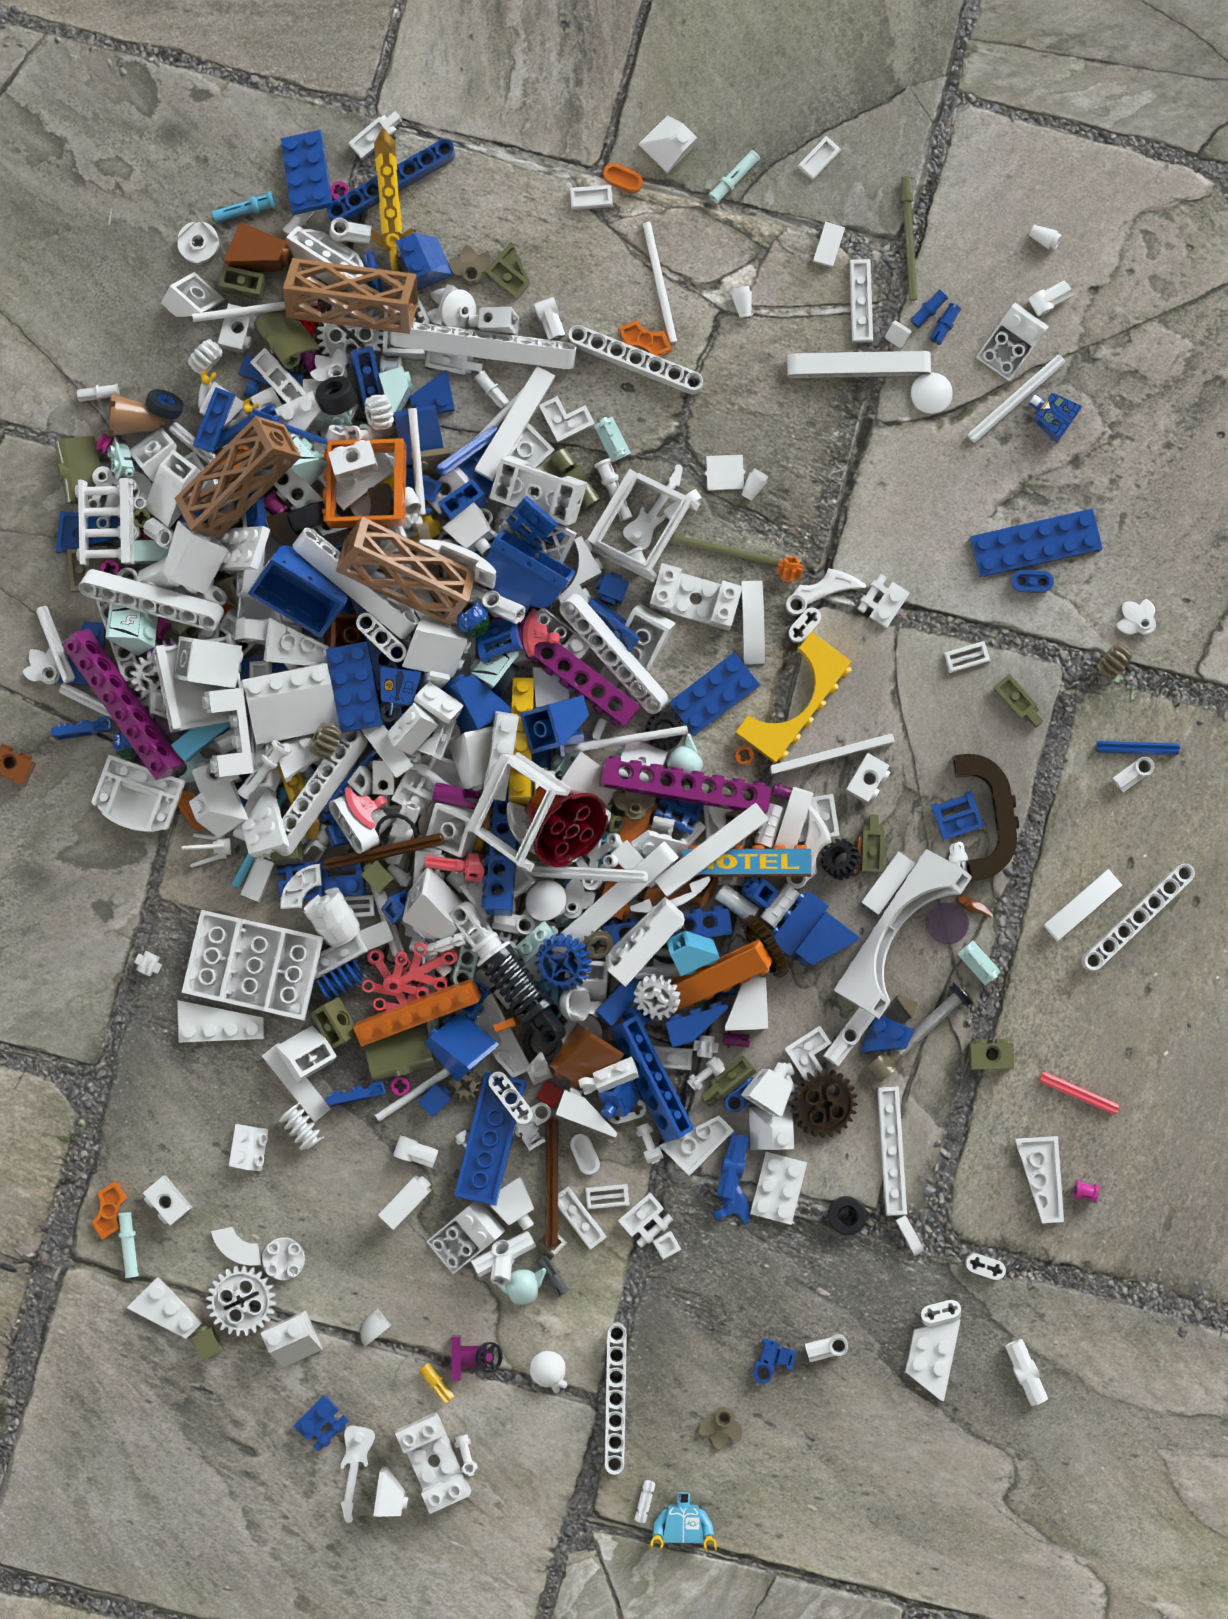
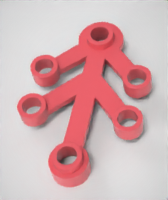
M417 942L414 945V956L409 972L401 975L403 966L408 962V955L404 951L398 952L395 956L396 963L393 973L388 975L383 981L384 990L391 995L406 992L420 998L423 996L419 992L425 991L426 995H428L429 989L425 986L416 987L407 984L408 982L415 980L433 985L438 991L447 988L448 981L445 977H434L425 973L443 964H454L458 959L457 949L454 948L443 952L441 956L420 966L427 946L423 942ZM423 947L424 950L419 952L416 948ZM452 955L453 958L449 960L445 956ZM403 956L405 957V960L400 961L398 960V957ZM442 981L445 985L439 986L437 983ZM396 983L397 987L393 988L390 984Z
M372 949L367 954V960L378 968L385 979L391 973L383 962L385 958L384 953L380 949ZM373 953L379 954L377 961L372 960ZM409 958V964L407 967L402 968L401 975L407 973L408 969L411 966V961ZM365 980L362 984V989L365 992L370 993L373 991L391 995L384 990L383 985L376 984L372 980ZM367 982L372 983L373 987L371 990L365 989ZM422 982L416 985V987H420L422 985ZM391 983L390 986L395 988L397 984ZM400 992L397 995H391L395 996L400 1004L389 1003L383 998H377L374 1000L373 1006L379 1011L389 1010L415 1000L417 997L409 993L407 999L404 993ZM378 1000L383 1001L384 1006L382 1008L376 1006Z

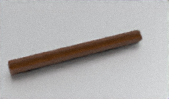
M442 833L374 847L361 854L352 852L324 859L323 864L325 870H333L442 846L444 844V837Z
M548 1119L546 1121L545 1245L547 1247L558 1245L557 1119Z

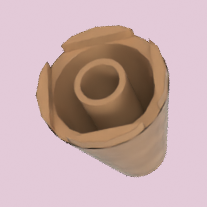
M111 394L108 435L117 436L160 430V425L164 426L165 418L152 413L145 403Z

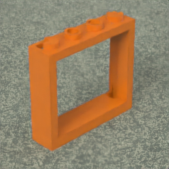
M403 438L369 439L374 453H395L394 515L363 517L383 527L405 526V441ZM360 440L327 441V449H325L324 461H327V468L323 469V478L326 481V488L323 489V500L326 501V509H323L322 513L323 521H326L329 529L354 528L362 517H336L337 480L328 453L337 447H348Z

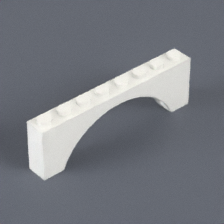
M926 849L888 908L884 911L877 925L873 928L866 942L861 946L860 951L850 963L847 971L838 981L834 991L880 1019L891 1002L885 988L884 966L888 949L897 931L914 912L927 903L945 896L961 895L972 876L963 868Z

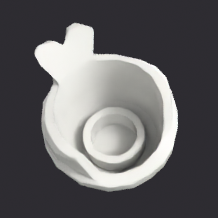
M576 986L573 990L568 988L567 991H563L558 1001V1008L568 1021L581 1022L589 1014L597 1018L598 1016L595 1011L602 1003L599 1001L591 1002L589 991L585 987Z
M542 1351L534 1356L530 1364V1374L535 1383L543 1387H552L554 1393H558L560 1388L567 1387V1382L563 1380L566 1366L559 1354L552 1351Z

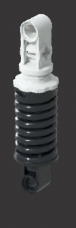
M463 902L454 907L450 913L451 920L461 931L465 940L473 947L472 951L480 956L477 966L485 971L486 976H491L490 982L496 983L494 987L496 990H500L499 994L502 997L505 996L504 1001L510 1003V1009H516L514 1014L519 1018L521 1026L529 1023L541 1041L548 1046H552L563 1039L566 1029L550 1008L554 1000L545 993L542 987H538L539 982L537 980L531 982L534 979V975H527L529 973L527 967L521 970L524 962L519 961L516 963L520 957L510 945V941L502 943L497 938L498 934L492 931L488 922L480 915L471 902ZM461 910L465 912L466 917L462 915ZM550 1030L555 1033V1037L552 1036Z

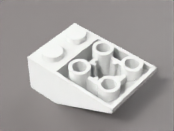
M1014 303L976 358L1010 381L1049 326Z
M172 450L159 465L145 509L170 528L182 514L174 498L201 471L175 450ZM204 481L202 489L207 485L209 481Z
M474 1201L426 1242L451 1273L454 1274L494 1242L505 1230L483 1203Z

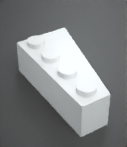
M664 897L605 956L607 971L626 987L672 934L682 928L685 921L683 913Z

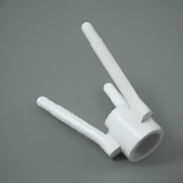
M194 833L193 837L217 841H213V844L181 847L182 850L213 849L214 854L218 853L216 856L190 864L191 868L215 860L227 859L226 855H231L230 838H225V836L218 838L214 835Z

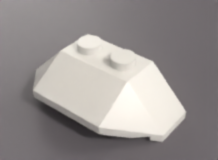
M297 226L286 237V242L294 258L364 267L362 260L356 252L342 243L333 241L329 235L322 231L303 229ZM327 271L314 275L329 285L342 282ZM344 272L353 278L363 276L362 274Z

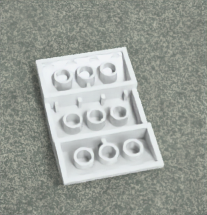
M201 910L182 993L305 1020L324 937Z

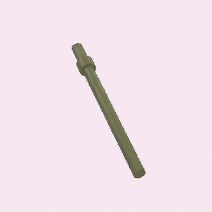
M904 176L901 177L902 193L900 196L904 211L909 300L915 301L918 298L911 205L913 193L910 190V177Z
M657 531L656 539L659 540L663 532ZM675 532L669 540L672 543L671 545L679 547L680 545L776 567H778L780 560L779 558L683 537L682 534Z

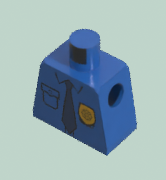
M381 666V701L390 703L388 715L401 717L402 706H412L421 678V672Z

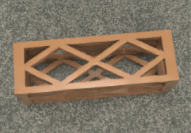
M292 258L283 286L286 318L410 334L418 306L416 274ZM302 267L310 268L302 271ZM327 271L342 282L327 286L310 276ZM344 272L362 274L363 276L353 278ZM380 278L395 289L380 293L364 283ZM352 288L355 291H347L345 289ZM322 299L338 309L322 314L307 303ZM346 300H348V301H356L357 303L350 304V303L347 302ZM375 306L392 316L374 320L361 310ZM349 314L357 319L342 318L338 316ZM401 321V325L391 324Z
M255 416L174 499L191 531L220 538L301 458V455L284 424ZM255 443L253 449L236 457L239 446ZM228 455L226 462L219 465L223 461V459ZM242 462L236 469H232L234 465ZM274 464L272 474L256 477L258 471ZM219 479L218 484L201 492L204 481ZM239 486H243L242 490L232 494ZM257 490V491L248 499L249 493H251V492ZM239 499L236 509L221 512L223 506ZM204 510V512L198 518H196V516L193 513L195 511Z
M363 516L345 539L336 572L448 626L453 623L469 602L475 571ZM367 528H370L376 532H368ZM373 540H391L402 555L385 554ZM407 547L425 556H415ZM401 564H410L414 571ZM423 564H440L450 578H435ZM361 565H377L390 579H372ZM349 566H351L356 572L348 569ZM456 571L462 573L463 576L461 577ZM398 572L411 579H402ZM387 587L399 588L405 596ZM411 589L428 590L439 603H421ZM437 611H445V613L443 615Z

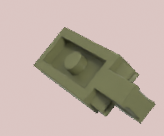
M1010 674L993 687L995 692L1024 722L1029 721L1035 728L1043 722L1037 714L1039 711L1037 704Z
M870 814L869 825H864L862 873H883L885 831H883V826H878L879 815Z
M741 1056L710 1081L709 1089L701 1097L710 1107L717 1101L726 1098L757 1071L744 1056Z

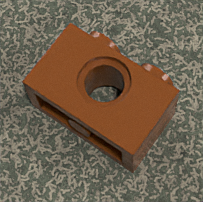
M2 743L0 746V775L26 786L37 763L31 761L32 756L23 752L17 755L12 752V747ZM10 758H14L15 766L8 769L6 766L7 761Z

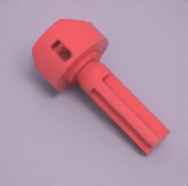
M468 853L465 860L434 856L424 857V868L430 867L432 869L463 872L464 881L482 882L485 870L482 866V854Z

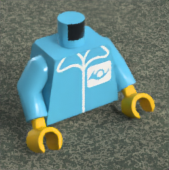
M678 1492L677 1504H668V1508L662 1510L654 1522L653 1539L650 1543V1549L652 1550L654 1543L660 1545L659 1552L662 1551L664 1543H704L705 1552H707L708 1544H713L716 1551L717 1543L714 1539L713 1525L706 1512L699 1509L698 1505H690L689 1492Z

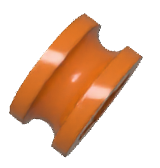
M741 746L735 751L734 757L737 763L747 765L752 762L754 752L750 747ZM740 751H748L747 755L750 756L748 761L747 759L744 761L740 760L741 756L738 755Z

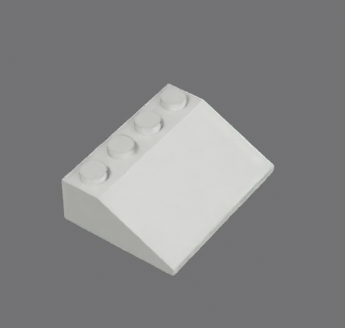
M327 663L243 679L256 745L270 743L273 740L280 741L314 734L318 726L323 722L333 724L340 729Z

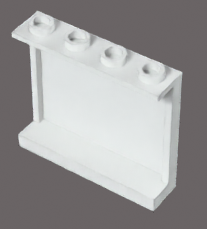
M231 633L225 637L208 639V641L236 645V641L232 639ZM160 645L153 649L170 733L230 722L229 715H232V711L206 713V709H202L201 697H204V692L234 688L175 679L173 677L178 645L167 647ZM239 663V669H238L239 672H241V664H240V663ZM239 679L236 688H243V692H245L243 680ZM246 700V701H245V708H246V716L248 717L249 708H248V703H247V700Z

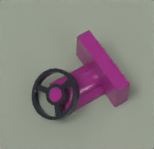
M453 1335L451 1337L452 1381H461L462 1368H479L483 1372L491 1373L500 1367L503 1354L498 1344L485 1342L478 1346H461V1335ZM495 1347H496V1349H497V1351H498V1355H499L498 1362H497L496 1366H495V1364H494V1362H493V1361H494V1353H493V1351H494V1348H495ZM487 1364H489L492 1369L486 1370L483 1367H487Z

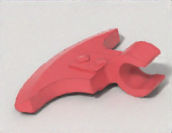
M535 609L530 611L523 627V644L528 657L534 656L535 646L538 643L560 644L559 633H547V625L540 624L537 621V611Z
M346 788L345 796L350 810L361 823L373 829L375 823L371 818V813L383 808L387 800L382 795L372 801L368 795L359 797L351 788Z

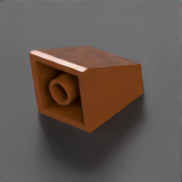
M240 222L223 260L226 266L251 272L283 271L285 266L288 267L292 255L285 240Z
M577 1023L549 1066L555 1070L554 1075L562 1080H565L567 1077L571 1080L570 1085L580 1091L582 1088H580L578 1080L584 1077L594 1078L593 1072L617 1063L624 1053Z

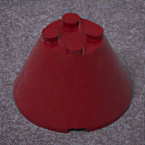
M541 786L535 790V794L525 807L529 826L546 794V790ZM571 789L568 796L556 794L533 841L537 857L550 867L568 866L572 864V860L579 856L584 858L599 843L608 823L605 809L607 808L606 804L598 796L587 792Z

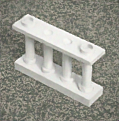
M119 478L120 484H117V486L87 487L86 481L78 480V485L75 486L79 511V548H77L76 556L81 565L89 566L90 558H119L123 564L135 565L133 480ZM88 495H117L120 497V505L117 507L88 508ZM88 516H118L120 518V526L118 528L88 529ZM89 537H118L121 539V547L108 550H89Z

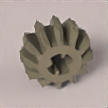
M1116 643L1098 662L1097 669L1105 677L1107 676L1109 679L1115 678L1131 660L1132 653L1125 645Z
M321 723L310 743V752L321 759L328 760L337 749L341 738V729L330 723Z

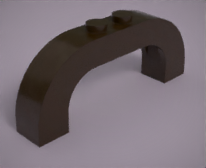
M385 483L368 488L371 501V510L368 516L394 515V496L390 485ZM283 512L266 517L268 527L276 542L280 546L293 547V543L299 536L292 529L288 513ZM353 528L322 535V537L334 547L343 545ZM367 528L368 532H376L370 528Z
M977 754L954 755L955 778L966 776L978 777L986 782L992 795L997 845L989 856L967 861L968 873L972 876L969 882L984 880L1002 871L1009 864L1015 853L1017 845L1016 829L1019 828L1018 816H1014L1013 809L1016 808L1015 795L1011 794L1010 784L1005 773L995 762Z

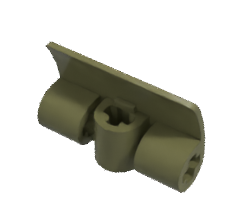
M286 310L268 312L258 317L255 321V327L264 338L268 350L272 355L276 354L287 369L294 368L299 364L301 360L300 353L319 349V346L299 319L286 318Z
M94 436L67 438L54 442L59 463L57 464L58 473L63 484L66 504L78 503V498L75 495V486L78 485V480L86 481L87 487L96 486L92 475L95 469L101 466ZM102 474L99 476L100 480H103Z
M566 448L557 451L550 457L551 460L536 468L560 478L570 476L587 482L578 516L601 500L589 483V479L583 470L576 464Z
M424 1026L400 1032L364 1046L373 1082L414 1073V1071L435 1066L433 1054L424 1044L428 1039Z

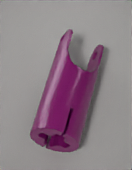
M436 782L432 800L475 810L477 803L468 801L466 798L480 799L482 794L478 791Z

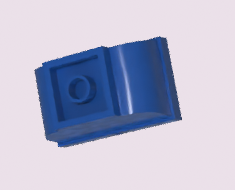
M503 529L494 538L490 545L492 548L485 559L496 570L495 587L490 589V591H496L500 596L523 605L526 609L525 612L531 606L537 608L550 606L571 582L576 571L541 550L536 549L531 544H527L524 540L506 529Z
M281 546L278 548L248 592L250 596L320 638L337 617L348 599L346 597L347 594L299 555L291 546Z

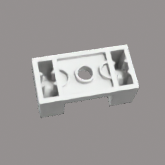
M514 456L500 459L489 499L516 508L523 498L528 496L557 523L567 526L576 522L587 482L570 476L560 478L529 467L530 462ZM532 486L539 488L540 494L537 498L530 494Z
M664 563L661 564L650 601L651 609L730 631L743 586L726 581L718 584L681 573V568ZM692 594H699L702 598L701 603L698 605L692 604L689 599Z
M243 688L204 692V697H201L202 709H206V713L232 711V715H229L231 728L234 727L235 736H232L233 748L237 749L236 753L212 755V760H209L210 772L214 773L215 777L254 773Z
M437 1412L397 1429L395 1435L403 1453L407 1452L423 1489L421 1495L430 1514L470 1496L471 1489L464 1473H462L459 1461ZM437 1455L440 1458V1464L438 1466H431L428 1462L429 1456Z

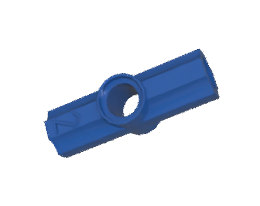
M731 1134L727 1154L724 1156L721 1166V1178L716 1196L735 1200L739 1179L742 1178L746 1160L744 1159L749 1137Z

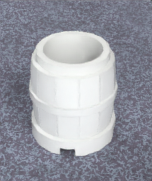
M334 887L325 891L327 895L322 897L317 895L310 900L304 907L305 911L303 912L311 920L318 935L324 937L326 944L336 948L352 940L359 933L360 924L352 908L343 899L344 896L339 888Z

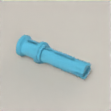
M268 191L265 195L251 196L248 201L213 210L212 214L215 223L218 224L250 213L260 214V211L269 208L276 209V204L272 192Z

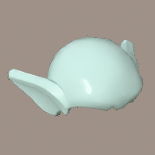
M686 734L684 746L677 747L670 754L667 761L668 769L671 770V767L682 768L683 772L691 773V771L701 772L703 761L697 754L691 734Z
M542 1268L535 1273L528 1269L516 1270L511 1272L510 1283L499 1287L504 1293L509 1295L510 1300L516 1305L532 1303L537 1298L538 1288L542 1284L546 1269Z

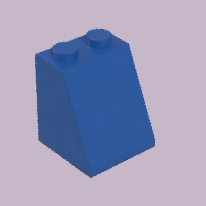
M413 233L396 241L399 255L407 273L416 274L417 291L454 276L437 237Z
M430 405L417 408L420 451L444 448L436 406ZM408 410L394 412L398 437L403 438L406 444V467L412 469Z
M460 674L456 677H451L441 688L442 691L464 705L459 717L456 719V724L460 728V734L477 730L494 721L496 711L505 713L512 711L510 706L473 674L468 676Z
M583 695L520 713L531 754L562 746L568 741L589 716Z
M824 912L793 953L796 956L794 960L803 967L806 965L812 966L858 941L860 937L829 913Z
M461 1012L455 1017L452 1014L442 1022L444 1026L440 1029L436 1026L427 1034L429 1038L424 1043L457 1082L499 1046L496 1040Z

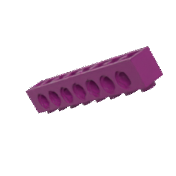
M495 617V618L491 621V623H492V622H495V621H497V620H500V619H502V618H501V617ZM524 617L517 625L520 627L519 637L523 646L521 650L526 653L523 644V627L526 620ZM538 643L535 646L534 656L528 657L527 654L525 655L532 663L535 664L536 661L543 666L542 670L549 676L553 674L560 679L558 682L566 689L571 687L575 690L577 697L583 695L585 702L588 700L593 704V710L600 715L606 714L610 717L608 721L617 728L620 726L625 728L640 709V705L560 644ZM544 650H550L553 653V657L546 660L541 656V653ZM565 662L570 666V669L567 672H561L558 669V665ZM582 675L586 678L587 682L584 685H578L575 683V678ZM595 688L601 689L603 696L601 698H594L591 694L592 690ZM611 701H616L619 703L620 709L611 711L608 704Z
M91 630L74 632L62 644L70 658L154 779L160 780L172 776L183 765L178 755Z
M609 756V759L606 758L602 762L599 787L741 812L757 803L764 814L768 812L771 787H766L765 783L762 782L749 784L740 778L726 780L722 775H712V777L704 776V773L700 771L687 773L683 772L682 768L671 767L670 770L664 769L660 764L642 765V762L638 760L624 762L621 761V758ZM620 769L627 771L628 779H623L619 776ZM640 773L648 775L649 781L647 783L640 780ZM660 778H668L669 786L662 785ZM682 780H686L690 784L689 790L682 788ZM702 784H707L710 787V793L703 792ZM723 787H726L730 790V797H726L723 795ZM743 791L751 794L750 801L744 799Z

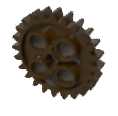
M750 915L743 919L742 928L745 930L744 933L749 944L760 939L772 958L769 973H772L777 979L788 974L789 966L786 963L787 960L770 929L763 925L757 916Z
M825 1068L820 1073L819 1070L815 1069L814 1076L807 1072V1080L799 1078L802 1083L801 1086L794 1085L798 1091L791 1092L795 1100H791L789 1103L795 1107L790 1109V1112L796 1114L793 1120L799 1121L797 1126L799 1128L804 1127L805 1133L808 1134L811 1131V1135L814 1137L819 1133L821 1138H824L827 1133L828 1136L833 1137V1131L841 1134V1126L845 1129L848 1128L845 1123L846 1121L853 1122L849 1116L850 1114L857 1113L852 1110V1107L858 1105V1103L853 1101L857 1094L851 1093L855 1087L848 1085L850 1080L847 1078L843 1079V1074L838 1073L836 1075L835 1070L828 1072ZM834 1085L835 1092L832 1095H828V1089ZM811 1091H815V1097L812 1100H808V1094ZM839 1106L838 1114L833 1116V1108ZM819 1111V1118L813 1121V1114Z

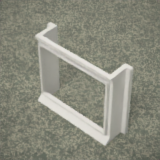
M629 469L587 540L594 547V553L654 583L658 577L653 571L654 565L688 508L697 511L700 502ZM636 482L680 503L645 563L601 542Z
M516 752L515 756L501 754L466 830L475 833L515 862L518 867H523L527 871L532 872L535 864L526 858L555 795L568 796L571 788L519 752ZM509 766H512L546 790V794L518 852L484 827H481Z

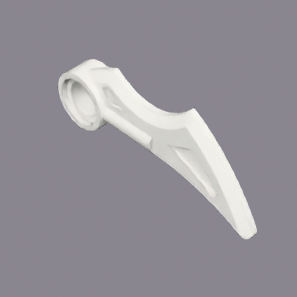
M828 568L825 577L820 582L814 585H799L795 592L787 599L786 611L792 616H800L806 610L807 605L814 601L844 590L864 589L866 585L847 573ZM799 600L802 603V608L800 610H793L790 606L791 601Z
M809 806L808 832L804 845L812 851L813 877L817 873L816 858L819 851L827 844L832 843L821 816L812 806ZM786 877V880L792 888L798 889L802 888L812 877H803V881L799 884H795L791 877Z

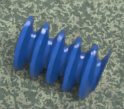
M355 959L352 960V967L345 963V971L338 967L337 975L330 971L329 979L322 975L323 982L321 983L317 980L324 996L329 1001L333 1000L332 994L340 997V989L344 993L348 992L347 986L355 989V981L359 985L363 984L362 978L364 976Z

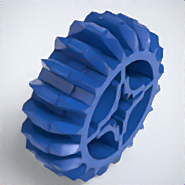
M560 933L558 937L554 934L550 939L547 938L543 941L544 945L541 944L538 947L540 952H537L535 957L540 960H537L534 965L540 966L536 973L544 975L541 977V981L547 979V986L550 987L554 984L555 990L560 989V987L563 991H567L568 988L573 990L576 988V985H582L583 980L589 977L587 972H590L592 968L588 964L592 962V959L586 958L590 951L583 950L586 946L585 943L578 944L580 938L572 940V934L567 935L566 938L564 933ZM553 947H565L567 951L561 953L554 951ZM573 955H575L577 963L574 961ZM564 957H566V958L564 959V960H565V961H564V965H565V966H563V967L561 968L562 962H563L562 959H563ZM549 961L553 964V970L550 966ZM562 972H567L568 974L572 973L575 976L565 978L559 975Z

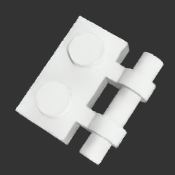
M880 574L871 583L872 587L866 596L863 595L861 598V603L857 609L865 613L868 607L871 608L873 612L869 618L887 629L910 593L894 582L891 583L889 588L885 587L883 584L887 577ZM879 591L883 594V597L877 604L873 599Z
M649 1193L618 1221L631 1237L637 1232L642 1235L636 1241L642 1248L647 1243L650 1244L660 1231H665L674 1219L669 1214L664 1218L658 1215L664 1208ZM654 1219L657 1224L649 1231H646L644 1226Z

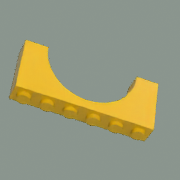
M810 632L798 649V652L809 663L814 677V692L807 708L797 717L782 723H765L748 715L735 732V735L774 764L778 760L782 762L789 753L786 750L788 746L797 743L802 736L799 734L800 730L803 727L806 729L814 720L811 717L815 710L821 711L827 703L824 700L828 693L833 695L839 687L837 681L840 677L845 679L852 669L849 667L852 661L813 632Z

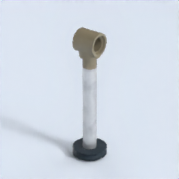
M954 982L949 987L953 994L914 1029L906 1049H892L887 1054L885 1052L880 1053L866 1066L880 1082H883L896 1070L897 1065L895 1063L956 1007L961 1003L967 1008L969 1004H973L967 997V994Z

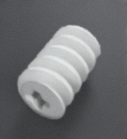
M298 1103L285 1112L279 1122H287L284 1129L292 1128L289 1134L290 1137L297 1135L294 1142L296 1144L302 1142L299 1149L308 1150L321 1141L324 1136L317 1138L320 1130H311L315 1123H306L310 1117L309 1115L301 1116L305 1110L304 1108L297 1110L296 1108L300 1104Z

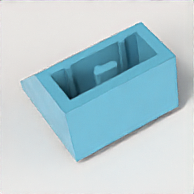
M683 931L667 940L670 955L680 976L693 974L698 968L704 965L710 966L720 959L712 939Z

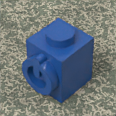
M611 572L610 575L605 573L604 578H599L596 589L599 590L598 599L612 606H617L618 603L622 605L629 582L623 580L622 576L617 573Z
M752 876L743 883L741 894L757 907L768 908L779 891L765 879Z

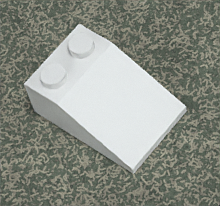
M639 603L633 608L625 626L641 638L632 649L631 654L649 673L676 623Z
M572 1087L569 1091H564L556 1115L610 1136H617V1131L601 1116L586 1097L581 1096L582 1091Z

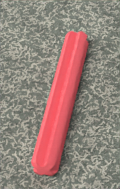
M1042 1072L1039 1082L1112 1115H1116L1119 1110L1118 1104L1046 1072Z

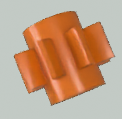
M787 556L784 558V561L779 560L777 574H781L780 578L785 582H794L796 578H801L803 565L799 564L798 558Z

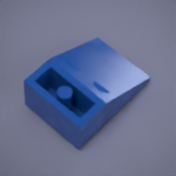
M722 1002L708 1005L709 1010L706 1011L697 1008L688 1011L689 1016L681 1018V1014L669 1017V1022H666L665 1026L671 1046L676 1047L694 1041L728 1009L727 1004L722 1005Z

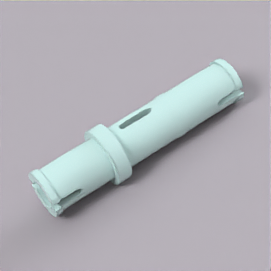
M750 150L726 177L723 176L720 179V183L709 193V197L718 204L729 191H733L734 185L760 160L759 155L755 151Z
M131 1212L118 1213L120 1225L118 1236L121 1238L125 1278L139 1276L134 1242L136 1232L133 1231Z

